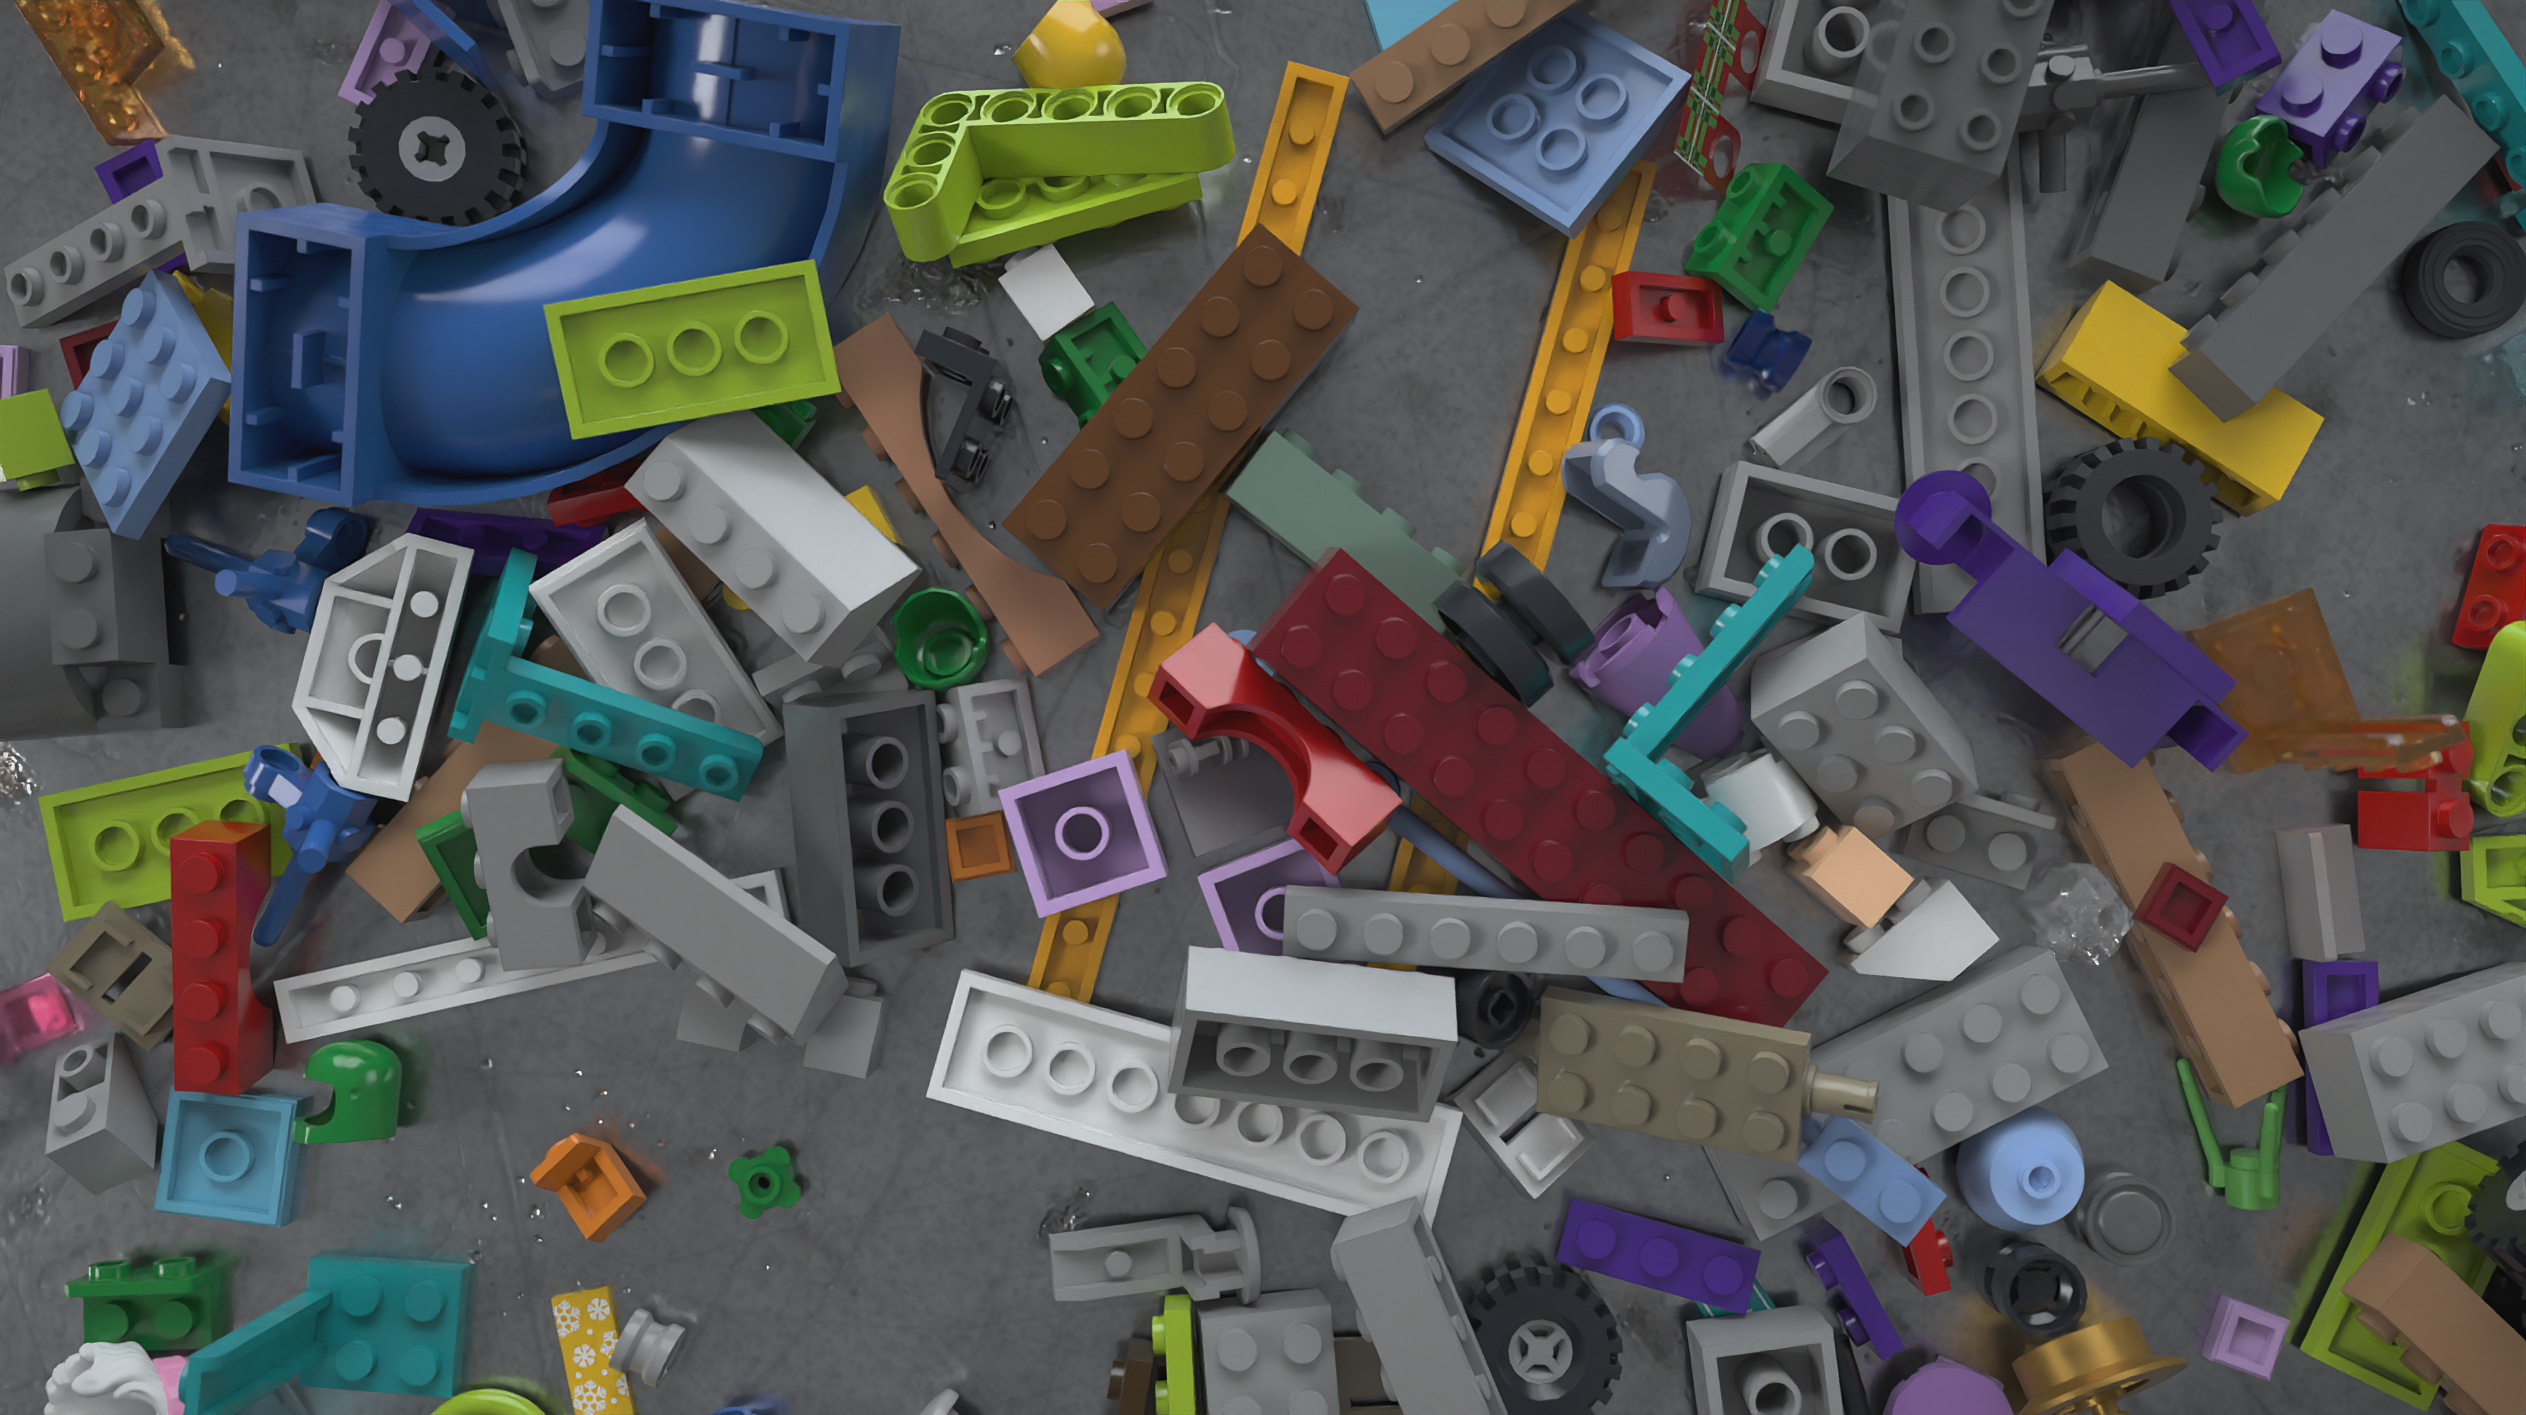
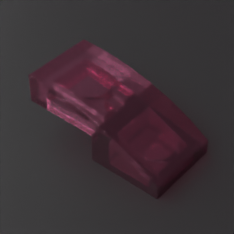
M48 972L0 992V1066L80 1029L58 980Z

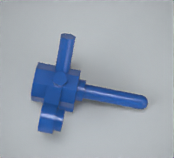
M334 506L327 509H319L310 516L305 527L306 538L294 552L268 549L258 559L252 561L183 533L171 534L165 541V549L174 558L217 574L215 578L217 592L223 596L245 598L249 609L254 611L256 616L264 624L268 625L269 628L288 634H295L296 629L311 634L325 579L346 568L348 562L361 552L367 538V525L362 516Z
M260 745L254 749L243 770V776L246 779L244 788L253 797L264 802L279 803L286 809V825L281 836L289 843L294 853L253 929L252 937L254 942L261 947H270L279 940L313 874L321 871L327 862H344L349 852L366 844L376 823L371 820V811L379 796L340 787L325 761H319L315 770L312 771L293 753L272 745Z

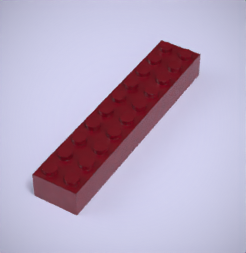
M1329 547L1245 646L1248 651L1540 900L1686 910L1689 926L1683 983L1634 979L1668 1007L1783 1028L1830 972L1342 548Z

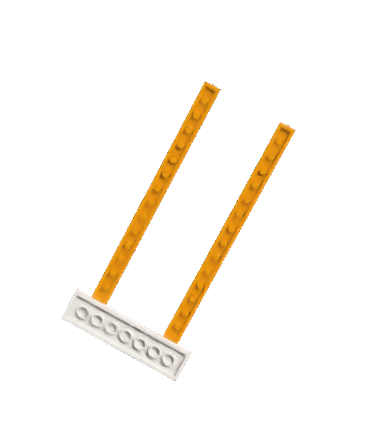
M1288 61L1236 248L1257 223L1260 222L1301 257L1349 87V77ZM1639 159L1574 240L1569 237L1480 558L1500 540H1503L1516 548L1544 574L1567 493L1564 490L1561 478L1562 459L1568 449L1574 444L1581 442L1614 324L1611 275L1629 271L1658 167L1657 163ZM1246 450L1146 566L1091 760L1129 749L1146 801L1148 800L1158 764L1150 736L1167 731L1170 722L1147 699V695L1159 665L1194 637L1231 503L1219 495L1217 491L1244 457ZM1475 573L1472 585L1492 601L1479 583ZM1456 643L1455 647L1458 650H1460L1466 657H1468ZM1414 792L1410 810L1466 852L1470 839ZM1401 837L1387 891L1454 895L1458 879L1404 837ZM1121 892L1048 915L1027 986L968 969L961 971L926 1097L1346 1216H1352L1417 1196L1430 1229L1432 1228L1463 1117L1462 1109L1436 1102L1430 1121L1426 1123L1167 1093L1171 1027L1090 1004ZM1366 962L1365 967L1415 972L1418 965Z

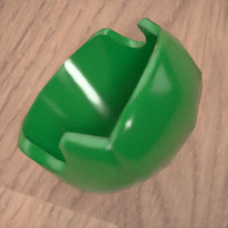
M2259 115L2237 124L2226 134L2224 143L2215 161L2214 183L2217 194L2234 211L2253 217L2278 219L2291 214L2303 197L2304 187L2291 178L2290 168L2296 160L2304 156V152L2288 138L2287 124L2276 115Z
M931 587L911 594L895 611L890 621L895 639L893 658L901 672L907 675L908 679L921 689H935L936 692L946 693L951 688L969 684L975 679L988 659L990 642L985 620L976 608L958 591Z

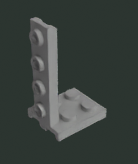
M170 135L156 143L155 148L163 177L3 268L7 279V292L14 304L20 328L36 329L50 326L149 272L150 268L155 269L184 252L186 253L191 272L235 274L237 213L317 204L302 151L179 135Z

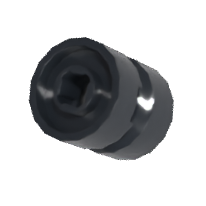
M1418 965L1415 972L1427 975L1454 978L1457 1035L1468 1042L1489 1050H1501L1513 1044L1519 1038L1531 1018L1534 1002L1533 990L1527 975L1523 972Z
M2018 1233L2003 1235L1987 1244L1979 1255L1975 1269L1977 1290L1989 1306L2025 1333L2042 1338L2059 1336L2075 1327L2084 1314L2088 1294L2085 1279L2079 1269L2065 1257L2035 1238Z

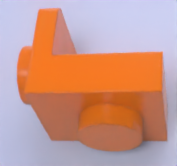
M573 1133L568 1138L553 1145L547 1152L545 1160L529 1175L536 1187L556 1192L586 1240L602 1243L647 1200V1197L610 1143L579 1133Z

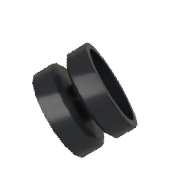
M1500 540L1474 564L1476 577L1492 601L1470 583L1456 580L1431 603V606L1446 628L1455 637L1456 643L1468 658L1526 709H1529L1554 687L1551 670L1535 648L1556 665L1572 669L1598 646V643L1586 622L1554 584L1516 548Z

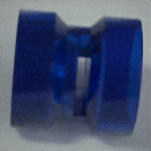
M1757 306L1737 333L1723 358V362L1738 371L1749 368L1753 369V372L1759 375L1761 385L1778 394L1801 364L1811 346L1812 339L1796 329L1785 331L1782 328H1776L1774 316Z

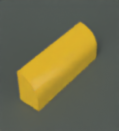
M2107 280L2071 320L2054 345L2034 381L2123 439L2132 437V440L2135 441L2143 437L2160 439L2159 448L2174 443L2185 449L2181 460L2188 462L2198 459L2206 468L2199 475L2203 484L2215 482L2219 495L2213 497L2244 517H2248L2280 501L2325 418L2273 386L2256 405L2223 423L2168 370L2186 350L2179 341L2188 330L2112 281Z

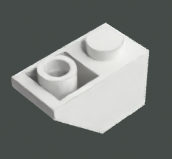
M1918 877L1894 902L1896 907L1881 918L1872 929L1861 926L1854 928L1843 941L1847 948L1835 959L1843 968L1859 974L1952 981L2000 939L1950 880L1930 877L1925 880L1923 877Z

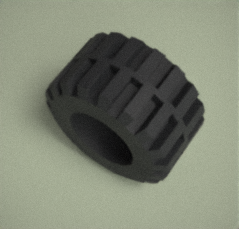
M2132 437L2120 439L2077 455L2078 458L2065 462L2055 471L2059 478L2047 482L2042 491V495L2049 499L2048 504L2043 505L2045 546L2049 547L2052 554L2051 557L2046 559L2047 567L2068 548L2139 601L2166 596L2165 593L2182 589L2191 583L2188 576L2201 574L2210 562L2202 553L2217 550L2221 536L2211 533L2212 525L2223 522L2222 508L2212 509L2210 497L2219 495L2215 482L2203 484L2199 475L2206 468L2200 461L2194 459L2183 462L2181 459L2185 449L2174 443L2159 448L2160 439L2143 437L2135 441L2132 440ZM2115 486L2127 488L2138 495L2150 513L2152 523L2151 536L2146 548L2137 558L2129 557L2118 551L2110 543L2103 529V505L2109 492Z

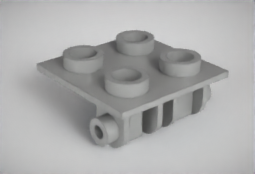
M1178 727L1150 736L1194 858L1291 821L1294 810L1292 784L1281 764L1262 747L1250 741L1230 736H1214L1192 742Z

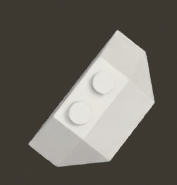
M406 533L325 579L291 707L329 766L332 775L340 787L409 802L432 729L461 619L475 550Z

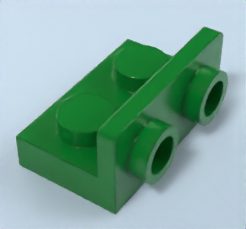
M1749 163L1730 181L1726 190L1727 197L1712 222L1706 225L1697 235L1693 244L1694 251L1684 269L1694 277L1712 278L1754 313L1769 315L1833 211L1834 206L1785 163Z
M1111 301L1054 334L1038 357V362L1046 384L1053 393L1065 399L1077 416L1079 428L1082 430L1147 354L1148 350L1115 303Z
M559 745L548 758H563L575 817L564 836L593 855L598 850L612 814L621 804L669 837L679 827L668 808L672 800L661 789L643 778L635 785L617 773L621 768L618 763L563 745Z
M175 1257L156 1261L153 1263V1268L132 1269L131 1260H108L89 1265L88 1274L65 1284V1298L83 1297L84 1344L96 1342L118 1344L132 1341L141 1345L145 1351L202 1349L223 1337L221 1265L196 1266L194 1257Z

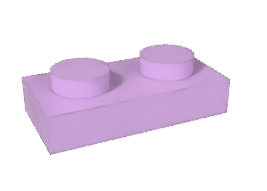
M380 0L337 96L357 107L361 100L369 105L377 96L371 88L382 80L387 85H390L397 81L394 73L404 69H409L414 74L423 73L422 66H433L440 48L387 0ZM436 0L432 2L449 19L454 20L456 13L449 6Z

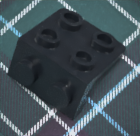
M946 326L942 336L924 329L914 354L934 373L970 388L934 476L949 488L962 493L968 481L977 484L981 479L991 453V449L984 447L985 441L993 423L1002 426L1013 405L1016 391L1009 388L1012 381L1011 376L997 359L989 356L990 352L981 347L982 342L948 326Z

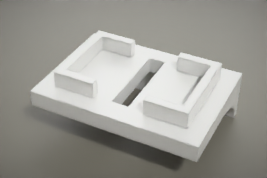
M1503 1051L1475 1078L1443 1101L1446 1105L1462 1109L1463 1117L1461 1123L1520 1196L1523 1199L1535 1200L1597 1140L1582 1121L1539 1113L1505 1144L1499 1136L1537 1102L1538 1067L1527 1055Z

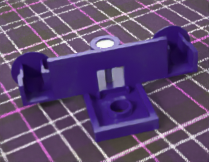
M1938 470L1920 477L1905 490L1899 499L1894 514V530L1902 549L1910 557L1924 564L1947 565L1956 563L1977 581L1976 585L1950 612L1946 619L2133 769L2153 747L2172 748L2180 746L2213 773L2250 734L2216 706V703L2219 704L2238 683L2141 601L2068 548L2047 567L1991 521L1992 508L1990 498L1983 485L1977 479L1961 471ZM2091 604L2092 606L2090 607V609L2079 619V621L2068 631V633L2057 643V645H2055L2054 643L2065 633V631ZM2106 616L2127 635L2092 673H2089L2069 655Z

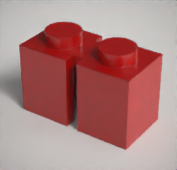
M2358 721V778L2425 779V791H2358V848L2427 852L2470 851V832L2473 828L2474 815L2470 805V792H2462V779H2470V767L2474 758V749L2470 740V721Z

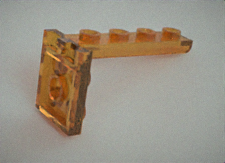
M2313 588L2300 589L2183 632L2187 641L2238 682L2219 704L2216 703L2219 709L2250 733L2229 755L2235 774H2248L2275 763L2302 764L2304 771L2318 770L2332 765L2334 772L2346 771L2360 766L2364 767L2365 772H2375L2396 766L2398 773H2407L2441 762L2443 758L2440 750L2467 741L2460 722L2452 714L2360 717Z

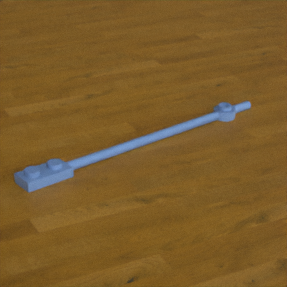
M1363 761L1370 770L1377 771L1383 775L1390 783L1393 791L1401 798L1400 784L1393 773L1381 763ZM1400 805L1388 826L1478 895L1487 898L1528 900L1406 806ZM1586 976L1612 997L1668 1007L1633 979ZM1828 1115L1824 1122L1821 1123L1813 1116L1810 1118L1805 1117L1802 1131V1142L1805 1143V1146L1801 1149L1796 1164L1904 1247H1907L1947 1197L1944 1189L1853 1120Z

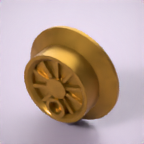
M2133 1316L2102 1322L2048 1342L2012 1362V1367L2028 1399V1403L2017 1415H2082L2088 1412H2092L2093 1415H2130L2128 1410H2120L2117 1404L2118 1401L2177 1375L2188 1367V1363L2184 1357L2153 1355L2136 1318Z

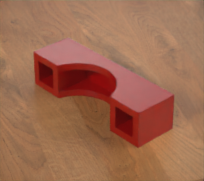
M1213 622L1159 665L1147 699L1192 742L1214 736L1237 737L1262 747L1281 764L1290 779L1294 792V810L1286 832L1333 877L1385 831L1403 802L1393 791L1387 779L1379 772L1370 770L1345 746L1340 735L1331 727L1321 724L1298 702L1293 691L1284 683L1276 681L1254 661L1249 651L1239 640L1229 637Z
M205 820L170 838L174 1091L241 1095L273 1070V1009L264 1007L257 1000L251 983L249 965L254 922L259 907L271 888V824Z

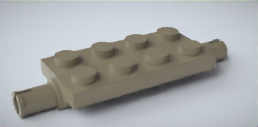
M1551 985L1547 987L1541 996L1540 1019L1531 1017L1519 1038L1513 1044L1501 1049V1051L1532 1056L1536 1064H1538L1536 1112L1796 1165L1801 1152L1805 1117L1810 1118L1813 1112L1863 1121L1865 1124L1873 1125L1878 1104L1876 1094L1879 1093V1081L1872 1080L1870 1082L1819 1072V1065L1812 1064L1809 1058L1811 1033Z

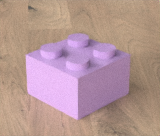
M1129 749L1102 756L998 791L1039 918L1166 877L1170 873Z
M1293 837L1199 872L1197 875L1224 949L1270 956H1282L1284 908L1287 885L1341 888L1337 875L1333 877ZM1293 957L1295 959L1312 960L1328 963H1338L1343 961L1335 959Z

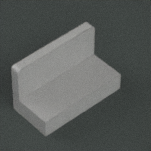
M2330 824L2276 831L2291 956L2318 962L2337 961L2338 954L2365 951L2350 824Z

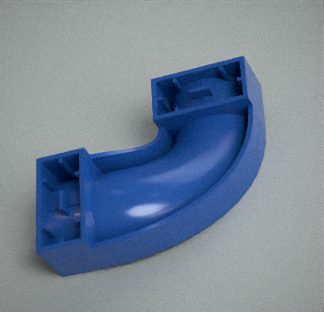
M590 0L581 116L597 119L595 133L586 151L577 163L559 181L538 196L502 215L469 227L447 226L328 202L237 213L228 482L348 507H355L372 500L418 506L477 505L530 496L569 484L656 449L667 435L700 418L572 440L543 305L815 259L826 311L839 293L861 252L878 204L887 157L902 25L813 14L734 0Z

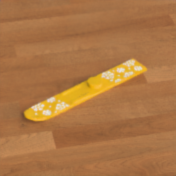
M605 1285L552 1297L551 1303L575 1415H637L628 1371L620 1373L609 1368L610 1358L620 1338L610 1286Z

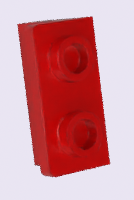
M2487 524L2482 533L2452 642L2462 648L2486 651L2489 650L2496 634L2505 626L2515 621L2526 620V526Z

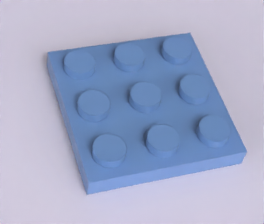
M1573 8L1472 76L1424 135V139L1432 151L1574 240L1686 102L1692 75L1582 11Z
M150 268L140 287L131 290L125 298L120 320L108 340H103L96 346L92 354L88 373L77 391L70 392L64 399L59 419L113 534L139 540L231 394V375L178 279L174 275L154 268Z

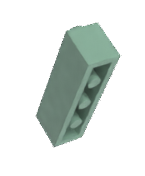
M1288 428L1285 429L1282 435H1279L1274 430L1262 431L1217 493L1312 567L1329 547L1342 548L1442 635L1446 626L1435 613L1431 603L1456 580L1466 582L1461 578L1466 568L1441 548L1435 546L1432 552L1429 553L1411 539L1417 529L1395 511L1386 507L1382 514H1380L1364 502L1362 498L1367 493V490L1353 477L1338 468L1330 475L1312 461L1317 450L1298 434Z

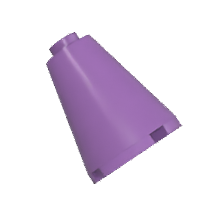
M1662 586L1653 589L1655 597L1647 600L1639 592L1615 609L1592 632L1598 646L1592 651L1586 662L1582 660L1577 666L1570 669L1569 673L1582 689L1630 718L1645 703L1649 702L1654 707L1671 689L1666 684L1669 675L1686 655L1693 653L1699 657L1705 650L1673 595ZM1727 684L1722 687L1673 744L1700 760L1713 756L1721 759L1738 747L1745 735L1742 727L1745 723L1746 715Z

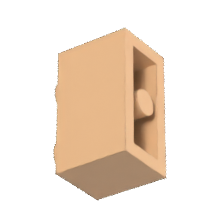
M1824 822L1811 834L1792 841L1786 851L1792 858L1781 869L1838 920L1868 929L1873 928L1915 880L1854 826Z

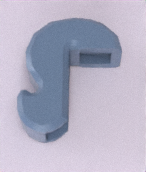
M1617 437L1580 442L1568 449L1561 463L1562 483L1565 491L1625 530L1622 539L1615 545L1601 581L1603 587L1618 591L1652 590L1671 580L1679 570L1687 553L1692 528L1688 498L1674 479L1662 473L1637 474L1634 466L1641 459V452L1638 446L1626 439Z

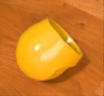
M1057 0L1011 58V61L1030 88L1063 89L1076 86L1120 85L1126 67V56L1122 41L1108 21L1092 7L1090 0Z

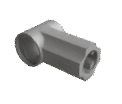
M1853 366L1839 367L1818 379L1807 392L1749 439V442L1753 446L1756 455L1766 467L1796 474L1854 424L1869 416L1874 410L1878 398L1877 386L1872 377L1863 369ZM1833 383L1845 384L1854 393L1855 406L1850 415H1843L1832 409L1828 401V392Z

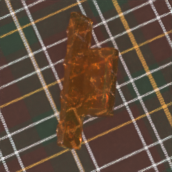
M13 0L24 16L25 21L54 62L60 75L89 116L93 126L108 145L137 146L150 138L160 142L164 134L135 91L133 84L166 46L136 0Z

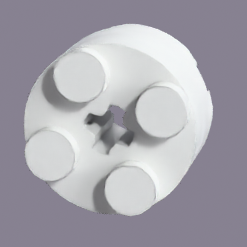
M1766 736L1760 737L1765 746L1763 749L1748 753L1744 743H1740L1729 755L1721 759L1713 756L1685 772L1694 783L1690 791L1697 799L1709 808L1716 801L1723 804L1747 825L1748 829L1743 835L1750 841L1749 866L1761 859L1762 853L1759 849L1783 838L1784 842L1799 840L1811 834L1820 826L1815 816L1818 803L1808 784Z

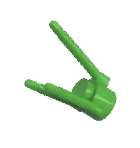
M2185 1058L2179 1059L2177 1067L2183 1082L2182 1085L2209 1165V1185L2225 1187V1202L2231 1207L2247 1210H2267L2279 1207L2281 1205L2280 1153L2288 1083L2273 1090L2271 1102L2267 1103L2264 1107L2260 1149H2233L2230 1151V1161L2223 1162L2190 1062Z

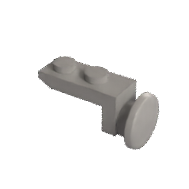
M1243 1207L1229 1208L1226 1231L1214 1232L1200 1214L1049 1234L1053 1298L1055 1301H1090L1185 1287L1194 1301L1220 1298V1291L1235 1289L1239 1301L1246 1305L1255 1302L1260 1295L1262 1285L1260 1245L1254 1222L1248 1211Z

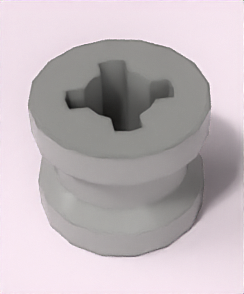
M639 1307L630 1318L614 1348L609 1361V1368L620 1373L632 1370L641 1374L644 1384L657 1389L666 1377L681 1348L686 1335V1328L675 1323L665 1327L654 1321L651 1312Z

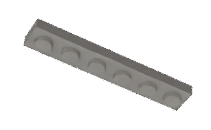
M1287 885L1285 892L1282 956L1683 983L1689 918L1686 910Z

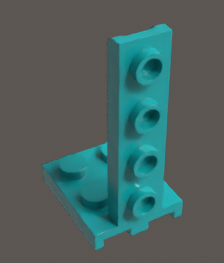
M2398 0L2402 5L2407 20L2416 26L2435 55L2440 70L2451 79L2470 108L2475 123L2501 147L2498 152L2506 163L2509 175L2520 184L2526 193L2525 67L2480 0ZM2525 207L2515 217L2526 232Z
M1799 543L1786 558L1776 554L1763 566L1753 582V586L1758 590L1742 608L1733 603L1720 615L1710 630V635L1715 639L1699 657L1689 653L1677 664L1666 681V684L1671 689L1655 707L1649 702L1642 705L1623 729V734L1628 738L1625 740L1620 736L1603 756V759L1609 764L1606 770L1607 774L1613 778L1611 782L1732 885L1750 865V841L1743 835L1748 829L1747 825L1723 804L1716 801L1709 808L1697 799L1690 791L1694 783L1673 763L1664 758L1657 765L1656 763L1811 587L1814 557L1809 550Z
M512 547L474 641L447 736L473 744L483 720L740 802L763 756V744L756 737L520 659L533 626L531 618L537 606V602L529 592L528 586L534 583L532 578L538 555Z
M318 1253L310 1257L306 1291L188 1357V1362L183 1367L178 1382V1398L181 1403H184V1415H236L298 1374V1386L452 1398L460 1392L471 1264Z

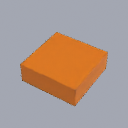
M1004 810L962 818L945 819L947 852L952 883L1017 871L1011 832Z

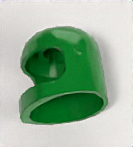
M348 1039L323 1045L310 1056L305 1065L303 1077L330 1084L332 1086L330 1104L322 1112L315 1115L299 1116L293 1119L291 1141L299 1144L346 1143L387 1139L397 1134L402 1087V1066L399 1058L392 1050L372 1041Z

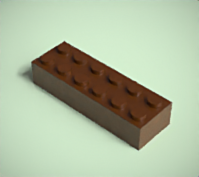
M1258 222L1007 516L1001 526L1106 614L1356 320L1360 308Z

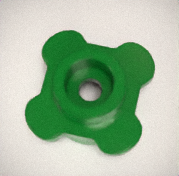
M772 1146L764 1154L758 1155L753 1159L738 1157L730 1164L728 1176L731 1181L737 1183L741 1195L738 1207L741 1214L745 1217L757 1219L763 1215L765 1210L776 1206L791 1208L800 1199L801 1189L798 1184L794 1183L795 1177L790 1164L791 1158L786 1149L780 1146ZM761 1177H767L770 1180L768 1188H762L759 1185Z

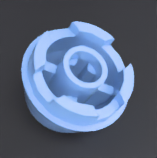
M2033 1105L1963 1140L1957 1156L1956 1175L1960 1190L1967 1204L1984 1221L2003 1230L2028 1232L2049 1226L2067 1215L2075 1207L2083 1191L2085 1180L2084 1160L2076 1136L2061 1118L2038 1106Z

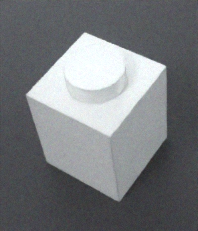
M1053 244L1046 245L1041 249L1033 246L1021 250L1005 264L1007 273L998 278L1003 289L1044 347H1046L1054 334L1097 310L1095 303Z

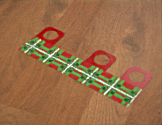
M1712 0L1673 152L1722 195L1726 194L1727 187L1734 176L1741 148L1739 132L1719 114L1729 73L1747 90L1752 91L1767 33L1765 27L1746 8L1748 0ZM1749 31H1754L1759 44L1758 59L1754 69L1750 73H1746L1741 64V48L1746 34ZM1727 136L1732 145V160L1727 174L1720 178L1717 176L1714 168V153L1720 138Z

